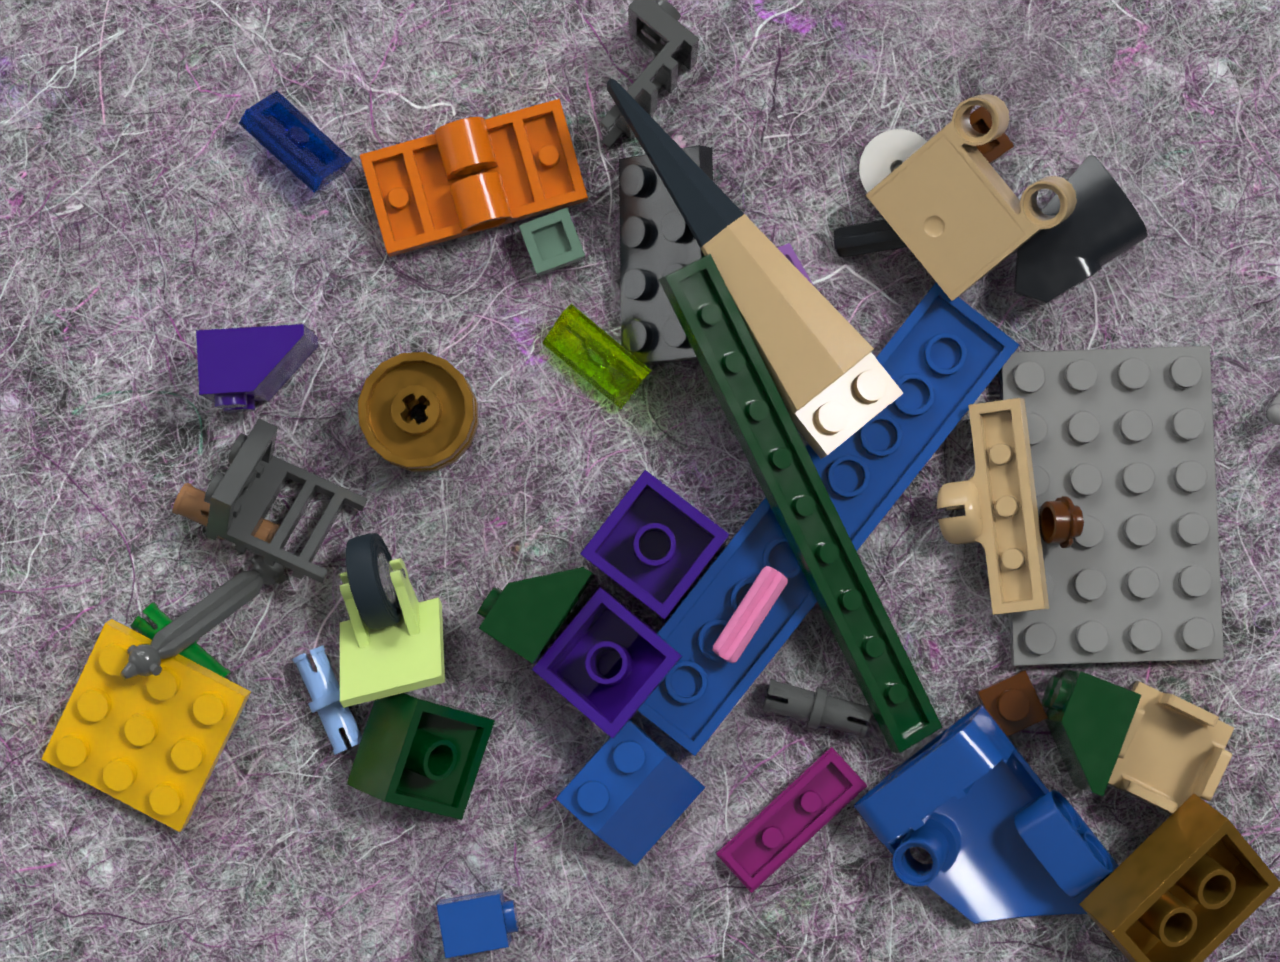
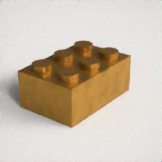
M1193 793L1174 814L1164 821L1079 905L1130 962H1203L1280 887V881L1230 820Z

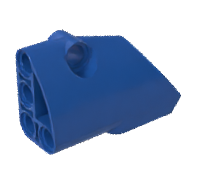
M983 705L974 708L937 735L876 784L853 806L882 845H885L893 855V869L899 879L911 886L926 885L974 924L1030 916L1087 914L1079 904L1119 866L1070 802L1059 791H1049ZM921 847L930 853L933 863L923 864L916 861L910 853V848Z

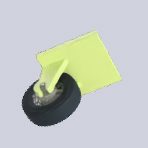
M368 533L348 540L346 544L347 572L339 574L343 582L342 585H339L350 617V620L340 622V703L343 708L445 683L442 603L439 597L418 602L404 561L401 558L392 560L390 552L379 534Z

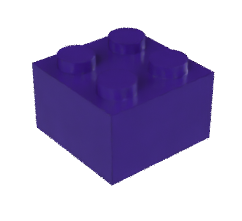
M644 470L580 555L661 618L665 619L730 534L648 471Z

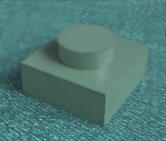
M568 208L518 225L537 277L586 259Z

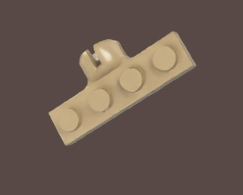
M1013 398L968 405L976 468L974 476L969 480L946 483L939 489L937 509H965V516L938 519L942 535L951 544L959 545L977 542L983 545L986 553L993 615L1049 609L1025 399Z

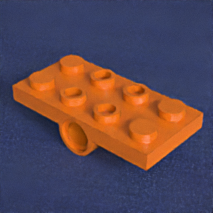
M560 98L488 119L469 117L456 120L437 128L434 134L360 154L386 252L389 257L588 201Z

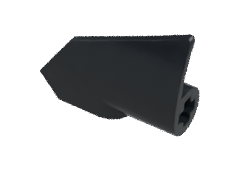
M1089 155L1067 180L1072 184L1076 192L1077 203L1073 213L1060 224L1050 229H1041L1017 249L1014 293L1046 304L1100 271L1102 269L1101 266L1147 238V229L1140 215L1111 174L1094 155ZM1057 194L1042 209L1044 214L1050 216L1058 214L1060 199Z

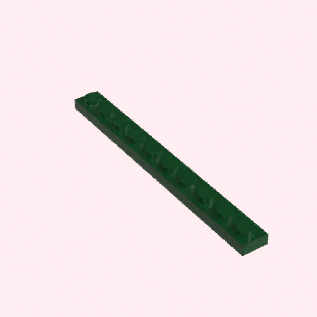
M711 254L705 255L658 280L891 752L901 753L943 727Z

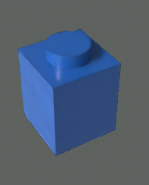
M503 889L442 899L436 905L445 958L509 947L512 941L510 933L519 932L514 900L505 901Z

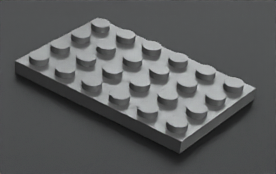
M1210 346L1014 352L999 371L1000 400L1025 399L1038 516L1044 502L1055 501L1057 498L1067 496L1074 505L1080 507L1083 513L1084 526L1079 537H1072L1073 543L1069 548H1061L1059 543L1047 544L1041 536L1049 609L1009 613L1011 665L1224 659Z

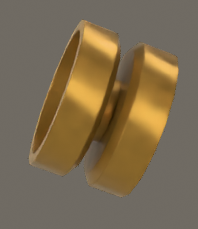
M426 352L401 353L380 363L365 380L358 400L359 425L368 444L392 465L412 472L437 471L456 462L471 446L479 424L478 402L463 374L446 359ZM425 405L427 406L425 413L428 419L419 424L415 419L412 420L411 412L416 406Z

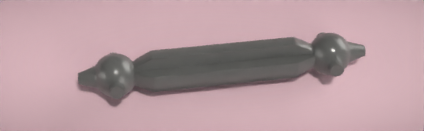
M255 555L251 560L253 570L243 571L228 580L157 632L150 645L130 646L127 650L129 654L128 663L121 672L122 677L128 679L137 675H159L162 671L160 666L161 659L170 658L182 652L255 598L263 584L283 583L286 579L284 575L285 566L275 562L272 567L263 562V556Z

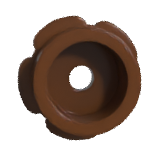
M1062 496L1055 501H1046L1042 504L1039 513V525L1043 540L1047 544L1059 543L1061 548H1069L1073 543L1072 537H1079L1082 534L1084 526L1083 513L1080 507L1074 505L1069 497Z

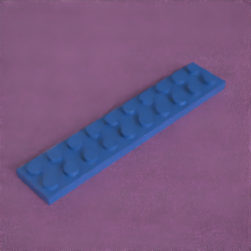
M937 282L876 357L903 391V394L826 457L820 459L809 444L806 445L810 458L856 551L969 410L968 405L974 404L1019 347L1017 342L961 298L957 297L951 301ZM766 497L657 633L683 657L638 711L694 756L708 741L817 602ZM766 566H770L785 575L788 583L738 661L729 663L713 652V645L761 570Z

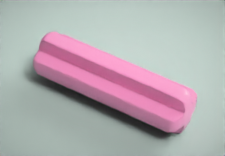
M766 566L761 570L715 641L712 650L716 655L729 663L738 661L787 585L788 579L785 575L770 566Z

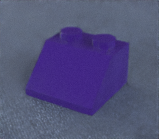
M304 324L196 330L199 395L214 402L215 407L224 408V412L255 411V402L270 401L318 348V337Z
M599 588L532 670L614 739L683 656L612 594Z

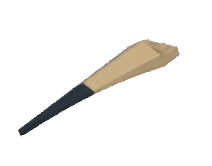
M610 78L607 82V91L657 171L704 256L711 254L796 429L820 459L826 457L901 396L903 391L872 354L874 348L616 80Z

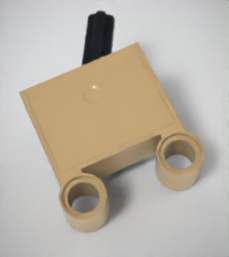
M991 94L977 95L961 102L954 110L952 121L866 194V197L884 219L836 228L834 230V247L838 256L843 258L908 247L950 300L953 301L1041 229H1050L1066 220L1075 209L1077 203L1076 192L1072 184L1065 178L1047 176L1028 186L1019 200L976 147L1002 136L1009 124V110L1005 103L997 96ZM976 105L986 108L992 116V126L987 134L977 132L970 124V113ZM1041 189L1052 190L1058 195L1060 210L1057 215L1050 216L1040 211L1036 198Z

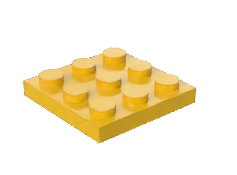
M111 619L102 628L41 760L181 832L186 827L251 691L180 654L161 659L160 666L162 671L157 676L153 674L150 676L137 675L124 679L121 672L128 663V648L132 645H150L152 639Z

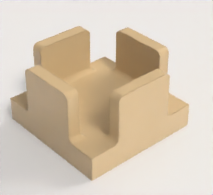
M1135 681L1131 691L1140 694L1141 698L1108 784L1169 814H1174L1193 793L1203 800L1210 801L1232 757V753L1225 750V747L1234 727L1218 720V716L1173 694L1160 692L1140 681Z

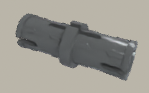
M772 678L770 679L767 694L787 700L783 701L765 696L763 712H772L806 721L807 727L815 730L821 725L864 739L868 729L866 723L849 719L848 717L851 716L870 722L872 711L869 705H862L828 696V690L817 687L816 691L813 692L778 682Z

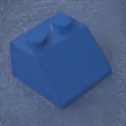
M630 719L614 739L609 737L562 789L556 799L596 836L636 866L705 789V786Z

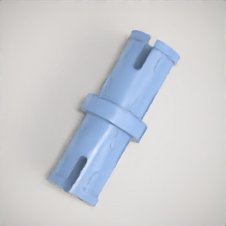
M324 645L310 650V654L317 667V672H314L305 653L292 660L296 664L312 699V702L308 703L312 713H318L332 745V751L336 755L348 749L341 734V728H344L352 747L360 744L362 735L349 707L343 708L340 703V686L325 653Z

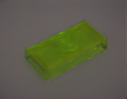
M572 304L561 313L542 342L544 346L620 409L631 400L651 372L647 366Z

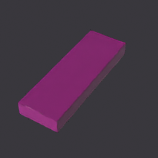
M830 746L715 853L752 893L864 790L867 785Z

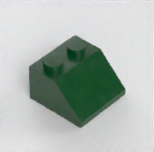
M584 567L510 582L503 591L494 587L477 612V614L485 618L479 629L532 664L538 663L594 577V574Z
M1062 670L1060 678L1052 676L1043 695L1042 706L1048 708L1046 712L1048 718L1045 719V722L1073 785L1085 791L1104 796L1141 695L1082 671Z
M412 692L374 700L346 785L384 802L462 820L495 720Z

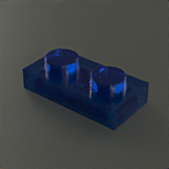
M278 91L246 109L239 122L248 133L314 193L345 173L352 161L341 148Z

